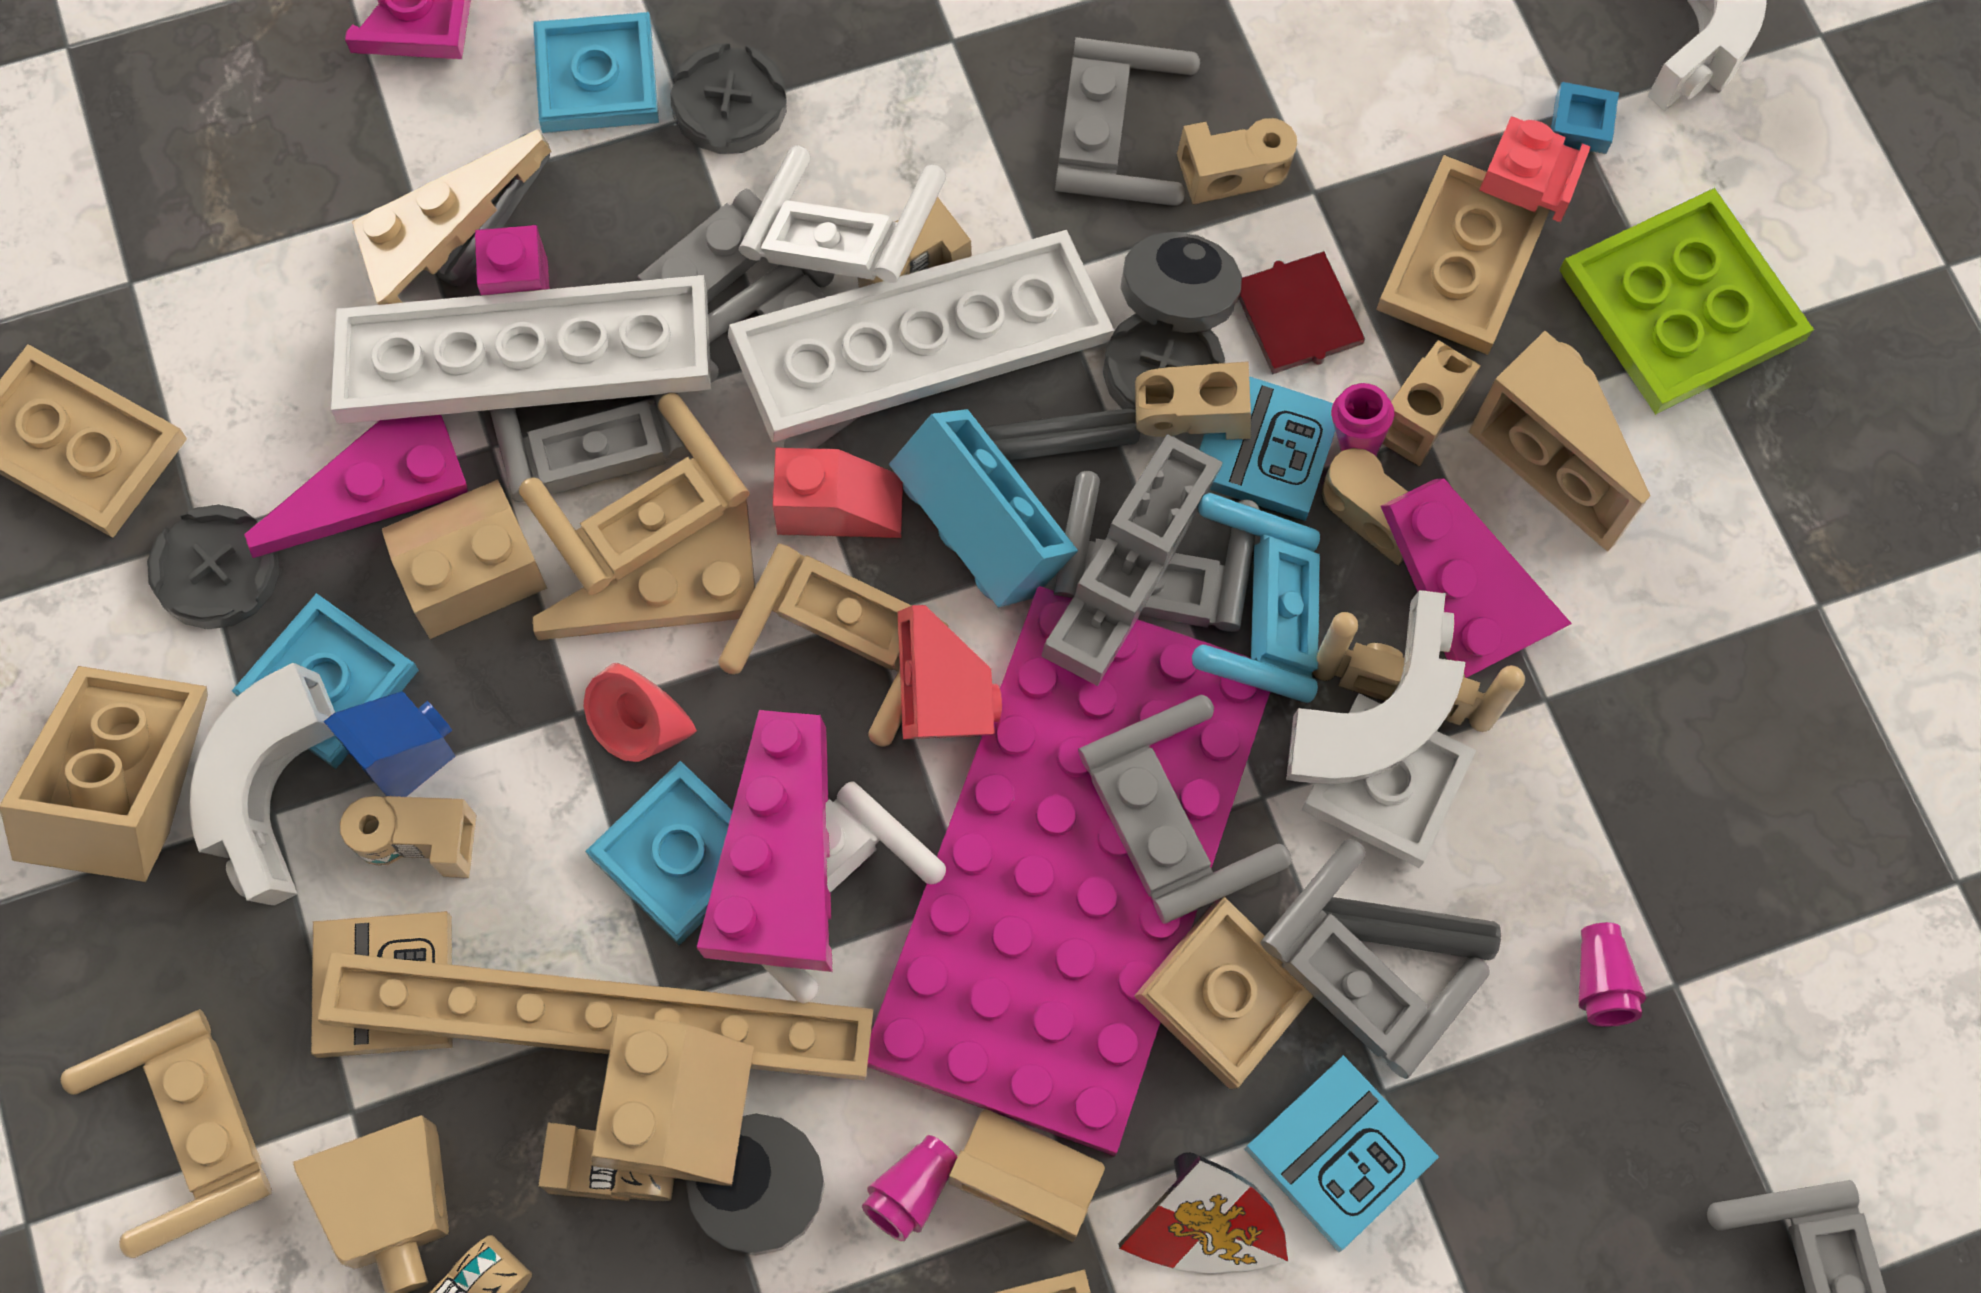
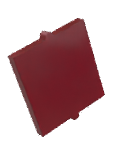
M1325 251L1286 264L1281 260H1277L1272 268L1242 278L1239 302L1272 374L1311 361L1314 364L1320 365L1327 356L1364 344L1365 337Z

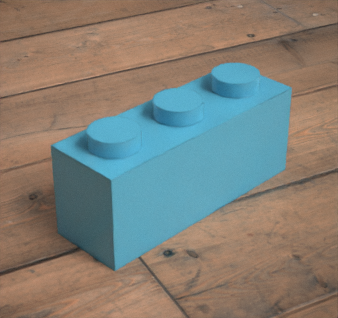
M968 409L931 414L889 463L890 467L903 482V489L906 494L923 508L939 529L938 532L941 540L947 547L958 554L974 575L979 590L986 597L993 600L997 607L1033 599L1039 586L1045 587L1078 552L1074 544Z

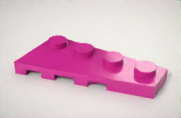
M759 710L697 944V949L704 958L833 972L832 949L829 945L828 919H831V893L827 887V858L830 857L825 803L828 801L827 733L821 715Z

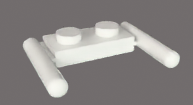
M791 147L739 246L740 253L746 258L755 261L760 260L761 257H766L769 263L870 280H874L877 275L883 281L889 283L897 282L945 182V171L938 165H927L923 169L899 221L893 222L888 215L790 201L811 159L810 153L804 147Z
M852 781L845 784L838 792L837 799L834 802L829 799L825 803L826 828L829 832L830 857L827 858V887L830 892L877 850L875 845L879 841L887 846L927 884H936L945 876V864L856 782ZM762 965L798 1002L808 1003L816 997L819 990L818 983L804 969Z

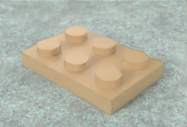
M1444 155L1376 310L1488 355L1550 210L1538 205L1536 212H1532L1479 191L1487 172Z
M29 344L0 379V474L114 538L187 440V437L177 426Z

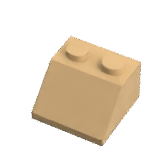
M495 480L382 528L394 568L414 614L430 639L547 589L499 480Z
M617 1014L591 1155L592 1165L594 1167L732 1186L754 1046L688 1024Z

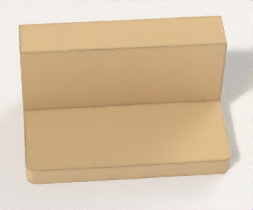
M983 1110L964 1150H961L949 1175V1184L1073 1242L1086 1216L1105 1167L1103 1163L990 1110Z

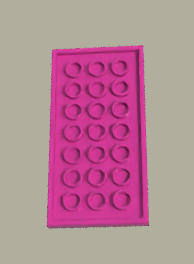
M1039 586L1000 686L1002 697L1001 718L999 722H994V734L981 737L937 855L946 866L945 876L940 882L927 884L871 1032L867 1067L1115 1156L1160 1025V1021L1134 995L1191 930L1197 910L1166 924L1162 923L1155 910L1153 900L1148 896L1092 783V777L1081 761L1078 748L1198 695L1207 696L1214 706V714L1210 719L1156 742L1149 747L1153 748L1212 868L1270 692L1198 670L1192 664V654L1200 645H1208L1246 658L1250 657L1138 619L1101 682L1096 686L1041 656L1045 642L1073 598L1053 595V590Z

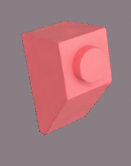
M776 448L773 512L777 535L901 538L903 482L896 473L840 449Z
M912 605L898 611L903 739L979 737L994 734V722H999L1001 718L1002 697L998 684H992L991 668L926 605Z

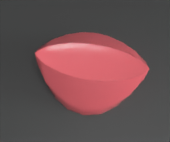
M617 662L610 664L591 680L585 690L583 706L587 724L596 740L610 754L623 761H642L688 739L697 732L692 720L677 702L649 679Z

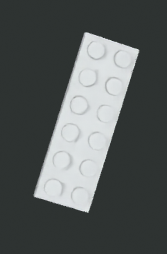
M1063 230L903 275L895 283L882 281L729 324L728 339L773 443L1110 342L1115 330L1068 231Z
M704 275L336 309L331 411L337 424L711 390L708 300Z

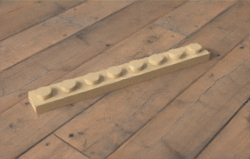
M330 952L317 1020L323 1025L610 1054L617 1014L688 1024L754 1046L750 1069L865 1081L873 1009L811 1002L800 1003L783 999Z

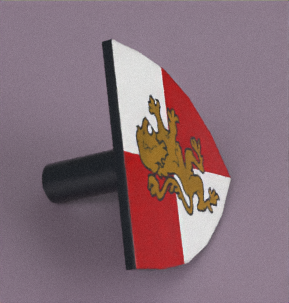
M1191 1152L1182 1153L1176 1157L1174 1167L1177 1181L1118 1243L1119 1249L1146 1261L1182 1271L1203 1273L1241 1272L1288 1262L1284 1227L1272 1203L1250 1181L1222 1165Z

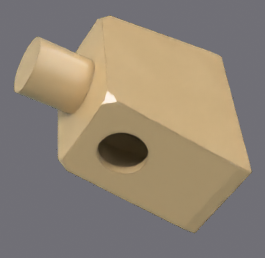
M420 1115L293 1162L299 1181L337 1259L342 1265L357 1269L377 1262L385 1293H408L428 1284L418 1247L443 1238L449 1233L439 1136L434 1123Z

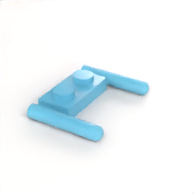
M1212 493L1203 495L1198 504V512L1202 517L1259 536L1260 543L1254 545L1251 659L1208 645H1200L1192 654L1193 666L1198 670L1305 703L1311 702L1315 698L1318 689L1317 681L1312 678V672L1318 669L1320 554L1314 551L1320 542L1319 531Z

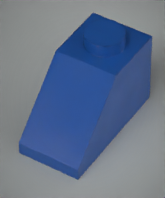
M403 691L335 712L323 721L385 796L407 797L456 757L444 739L452 731L448 723L428 701L417 708Z

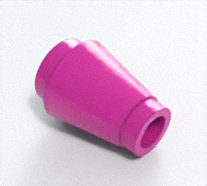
M1368 383L1354 384L1346 388L1334 401L1331 415L1341 452L1351 448L1365 449L1377 457L1379 449L1394 420L1393 404L1386 393L1379 387Z
M1603 922L1584 927L1581 930L1579 1008L1586 1011L1588 1022L1596 1026H1620L1637 1021L1642 1017L1641 1004L1646 1001V995L1625 939L1622 937L1621 926L1616 923Z
M927 1135L920 1144H917L867 1187L870 1196L862 1205L864 1213L882 1231L898 1241L904 1242L912 1231L920 1233L949 1179L951 1170L958 1158L957 1155L944 1142L932 1135Z

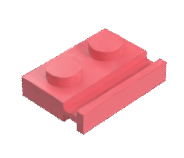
M1511 116L1479 191L1532 212H1536L1538 205L1554 211L1552 219L1561 223L1571 201L1590 146L1582 144L1579 151L1563 145L1566 137L1554 133L1546 124L1535 120L1523 121Z

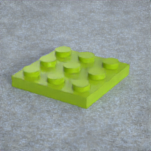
M1715 188L1565 258L1559 269L1655 415L1806 341L1814 331L1809 321Z

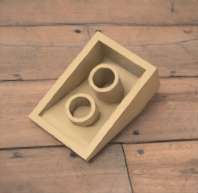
M1544 331L1495 379L1469 433L1608 552L1617 543L1651 495L1594 372L1584 364L1582 357L1573 347L1566 343L1558 342L1549 333Z
M78 666L0 804V812L12 861L146 882L170 833L207 701V686Z

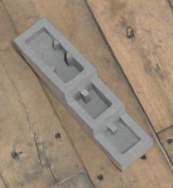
M1169 434L1166 435L1113 519L1107 538L1078 582L1074 598L1044 644L1041 655L1043 658L1096 686L1099 685L1198 512V504L1203 495L1207 494L1221 469L1222 461Z

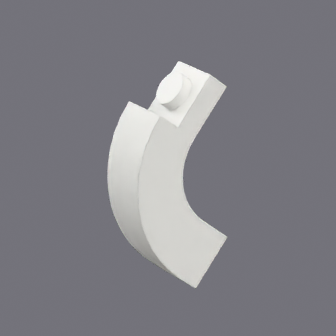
M1687 0L1697 16L1700 33L1664 63L1648 97L1665 111L1682 95L1688 100L1692 99L1707 83L1712 85L1718 92H1721L1738 71L1761 29L1765 16L1766 0Z
M1419 590L1411 600L1403 673L1396 690L1388 700L1372 709L1358 713H1335L1298 708L1293 716L1286 780L1318 784H1339L1363 780L1396 766L1432 737L1451 711L1458 696L1466 663L1439 659L1440 651H1450L1454 632V613L1444 612L1446 593Z
M291 663L255 682L227 706L212 726L200 749L194 767L190 790V818L198 851L224 858L230 857V860L226 863V871L235 890L241 896L246 897L247 901L274 906L298 894L271 827L270 800L275 783L284 768L297 755L335 736L323 722L335 713V710L320 674L296 663Z

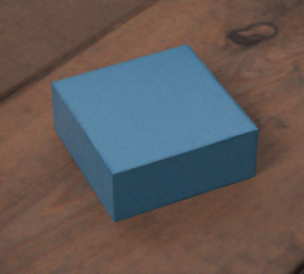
M1561 82L1556 93L1551 129L1554 133L1566 137L1563 143L1565 146L1580 149L1582 144L1590 146L1589 151L1607 154L1613 141L1619 92Z

